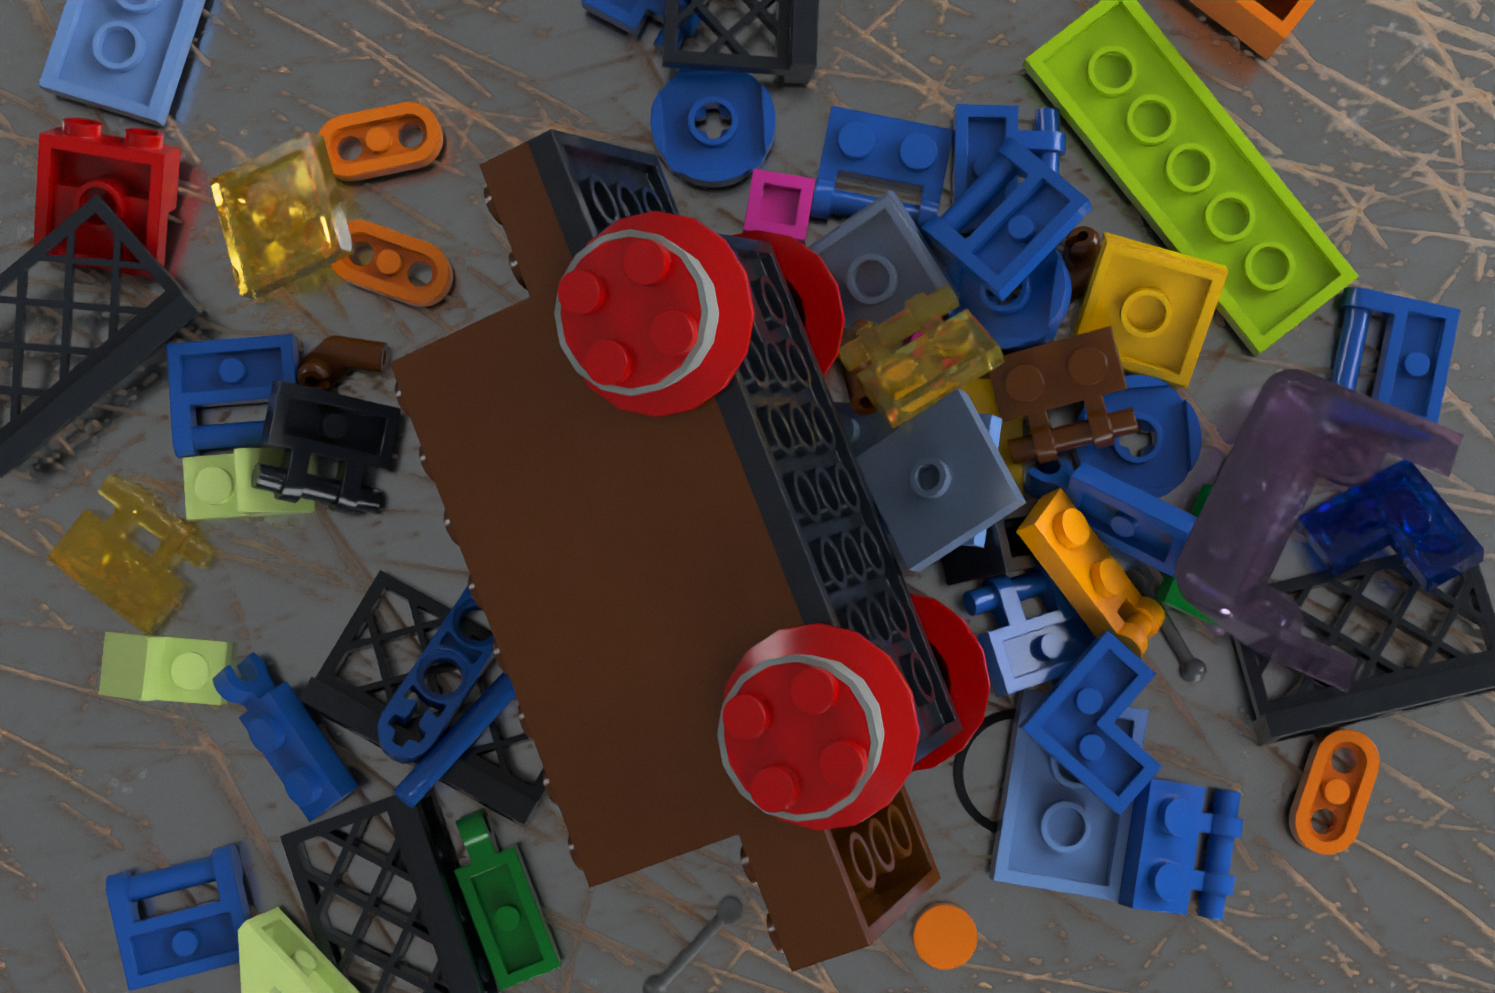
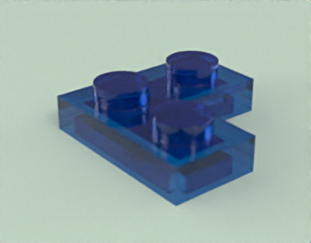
M1409 457L1298 517L1299 531L1334 576L1382 549L1391 546L1425 591L1429 592L1478 565L1484 559V548Z

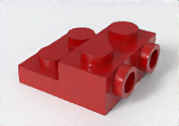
M84 118L63 119V127H56L39 133L33 247L92 197L99 194L164 267L168 213L176 209L181 147L165 145L164 133L150 129H125V138L102 134L103 123ZM96 214L77 230L76 257L113 260L114 232ZM67 239L49 254L66 256ZM123 244L122 261L140 262ZM76 264L78 266L112 271V267ZM122 268L121 272L154 278L147 270Z

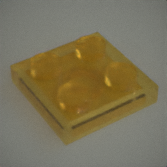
M307 131L210 179L240 296L257 299L355 253L325 140L322 135Z

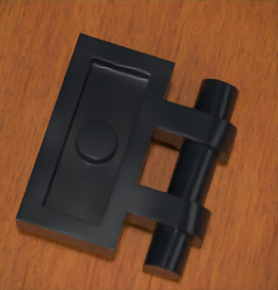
M273 381L260 444L285 449L279 467L262 463L255 465L251 478L252 488L274 492L275 499L296 503L300 498L327 503L331 511L351 514L354 509L375 513L380 506L381 490L361 485L364 469L368 467L377 470H389L401 408L286 381ZM310 456L339 461L336 476L332 479L308 474Z

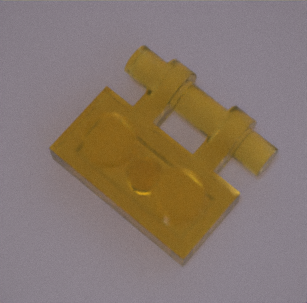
M947 284L927 296L920 292L906 300L904 303L906 309L879 325L871 321L855 331L857 338L839 349L838 356L849 372L869 360L873 363V365L859 372L856 376L864 394L892 429L926 410L955 389L963 388L1005 362L999 344L968 309L947 321L941 318L960 306L955 293ZM917 331L921 332L922 336L896 351L892 349V346Z
M112 474L102 483L98 491L99 494L115 505L114 513L108 521L96 511L85 508L46 559L145 635H153L191 586L190 583L172 570L183 557L194 567L200 569L211 558L214 549L197 537L199 530L187 520L180 518L176 521L153 503L154 495L140 484L130 486L119 476ZM137 523L160 540L159 546L153 554H150L128 537Z

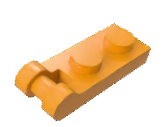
M1062 488L1046 493L1039 499L1016 531L1095 637L1102 630H1108L1141 659L1148 647V637L1154 636L1165 620L1164 609L1154 599L1142 596L1125 574L1122 566L1113 558L1089 526L1084 515L1075 507Z

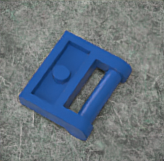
M832 106L810 216L828 219L830 213L851 217L878 198L834 189L837 175L922 192L920 205L903 202L902 204L924 238L927 239L921 231V227L933 215L938 216L954 129Z
M1009 137L996 150L998 158L941 217L933 215L921 227L923 234L934 246L954 259L1002 302L1092 210L1090 201L1085 195L1012 137ZM1016 175L1025 178L967 239L960 235L963 229Z
M1344 288L1340 308L1345 311L1339 346L1329 391L1322 392L1319 411L1331 416L1354 418L1427 435L1435 433L1437 431L1461 309L1365 288ZM1371 315H1376L1388 319L1372 398L1355 395L1370 317Z
M293 334L166 344L172 443L176 457L199 456L200 450L263 445L260 442L265 420L198 425L196 421V408L269 402L273 381L281 380L297 384L296 375L299 364L298 337Z
M234 844L214 848L211 856L134 876L129 871L109 875L106 878L107 899L129 991L239 963L238 929L246 920L251 919V914L242 880V862ZM214 881L217 883L220 900L140 920L137 908L138 901Z

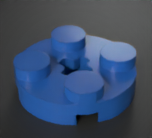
M679 69L675 72V77L668 81L663 90L661 91L660 89L655 97L651 109L650 124L657 153L666 163L672 175L698 186L724 187L738 183L747 176L752 175L753 169H761L774 142L776 115L770 93L762 83L760 85L756 78L748 73ZM711 108L719 109L720 117L725 120L731 119L732 123L729 129L722 130L720 137L715 139L708 138L706 131L697 130L695 127L696 121L706 119V110Z
M1055 248L1018 285L1022 288L1019 296L1013 298L1011 303L1007 305H1002L998 297L992 296L989 289L954 259L950 260L946 268L947 274L962 297L944 309L957 331L978 349L985 352L1005 355L1049 343L1056 336L1058 326L1067 314L1071 300V278L1064 259Z
M1147 375L1125 376L1128 389L1103 395L1107 411L1111 413L1133 407L1136 420L1139 422L1140 431L1151 433L1152 444L1142 447L1141 457L1131 455L1129 447L1120 445L1119 437L1115 438L1116 445L1096 449L1094 443L1072 449L1073 457L1077 467L1084 462L1156 498H1160L1170 493L1185 480L1188 472L1193 469L1199 458L1202 443L1199 419L1187 399L1183 400L1176 391L1168 387L1170 385L1166 382ZM1084 402L1074 422L1088 419Z

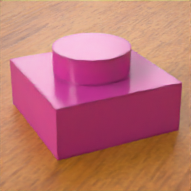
M753 169L743 233L761 230L792 236L805 245L815 179Z

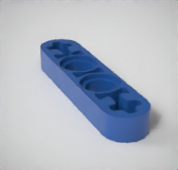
M469 585L463 591L381 714L378 722V741L382 751L393 761L401 764H411L425 757L440 740L494 657L493 641L495 638L493 635L483 641H473L464 636L460 630L459 623L466 613L472 610H482L473 600ZM448 662L455 665L462 675L460 686L449 694L432 692L426 686L424 676L433 664ZM414 692L427 706L442 710L443 712L440 717H436L428 708L419 723V734L424 739L420 743L409 739L401 747L395 744L396 731L391 725L395 721L401 724H406L410 721L417 710V701L408 699L410 694Z

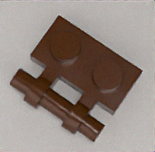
M1112 326L985 360L1002 422L1027 416L1031 428V434L1008 440L1013 464L1037 458L1040 464L1059 459L1060 452L1094 443L1096 449L1116 445L1115 438L1139 432L1133 407L1108 413L1103 395L1128 389ZM1084 401L1088 419L1052 428L1047 410Z

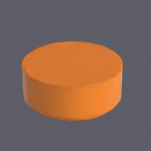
M939 902L929 905L918 914L912 927V941L918 955L925 963L937 969L949 970L960 967L971 958L977 945V930L971 917L961 907L952 903Z

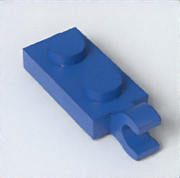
M1061 452L1059 453L1058 460L1040 464L1039 470L1033 467L1028 469L1023 489L1029 495L1040 499L1046 493L1062 488L1075 507L1084 515L1089 526L1102 542L1172 577L1176 575L1185 562L1199 518L1084 462L1074 472L1070 459Z
M253 652L237 665L245 681L238 678L233 668L228 665L212 678L213 685L222 698L231 703L241 704L247 709L239 719L248 731L250 740L270 763L284 784L289 798L299 806L308 821L311 822L326 813L359 786L288 682L286 681L276 687L268 674L266 664Z

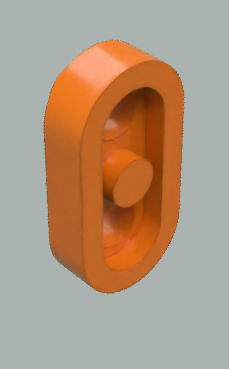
M402 102L343 114L330 119L322 126L317 135L316 153L321 164L334 177L349 182L360 181L427 166L437 158L442 149L443 131L433 112L426 106L416 102ZM412 129L422 131L423 139L418 146L413 148L403 146L402 139L406 132ZM358 142L362 145L361 154L356 159L344 160L342 158V150L346 144Z
M353 220L336 229L328 243L327 254L331 267L342 279L352 285L415 307H428L438 303L447 295L453 281L451 264L444 253L429 242L369 221ZM361 246H370L374 251L372 260L363 266L356 265L353 260L355 251ZM421 266L430 267L432 269L430 282L425 286L413 285L411 277L414 270Z
M1337 728L1324 732L1313 743L1289 813L1291 833L1295 840L1304 848L1319 854L1332 855L1346 850L1356 839L1380 766L1378 750L1372 740L1365 734L1356 730ZM1343 748L1349 754L1350 763L1344 771L1337 772L1332 766L1331 759L1336 750ZM1319 809H1325L1329 814L1330 823L1324 831L1316 832L1311 824L1312 815Z

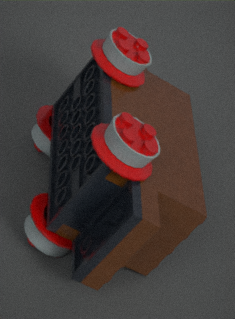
M550 129L479 165L487 184L483 192L485 203L492 217L500 225H503L512 249L509 253L511 270L518 283L528 290L530 297L390 362V366L396 379L394 389L397 402L403 412L411 418L421 444L419 448L421 465L428 477L435 482L445 507L444 524L453 542L460 547L469 570L468 585L471 596L478 607L484 610L495 638L493 641L495 659L501 670L509 675L519 701L518 717L525 734L531 740H534L542 761L545 790L551 801L559 806L569 832L568 848L571 858L578 869L584 872L588 885L591 888L739 835L742 842L740 849L742 867L749 881L753 885L759 886L769 912L766 919L769 937L776 950L781 954L785 953L791 972L868 947L941 879L904 783L912 771L934 768L962 751L984 721L991 687L984 649L966 621L934 598L909 593L824 379L839 355L845 316L839 285L820 255L788 235L761 230H752L731 236L715 233L695 218L680 216L656 155Z

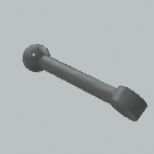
M1136 564L1126 571L1125 574L1141 595L1155 600L1156 593L1151 586L1153 575L1148 567L1143 564ZM1158 602L1165 611V620L1161 628L1183 663V677L1192 683L1202 681L1207 673L1205 663L1193 657L1161 602Z
M734 897L722 899L718 904V914L659 977H651L645 981L642 989L643 993H667V986L726 923H735L740 919L743 911L740 901Z

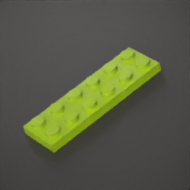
M1137 0L1099 1L1025 58L1022 64L1023 68L1055 108L1060 110L1063 118L1167 248L1171 251L1227 267L1228 274L1216 309L1255 357L1359 277Z

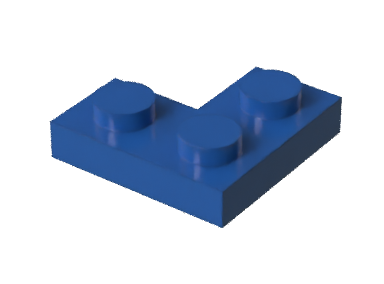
M1102 630L1018 727L1118 815H1121L1162 768V765L1114 723L1155 677L1156 673L1111 632Z

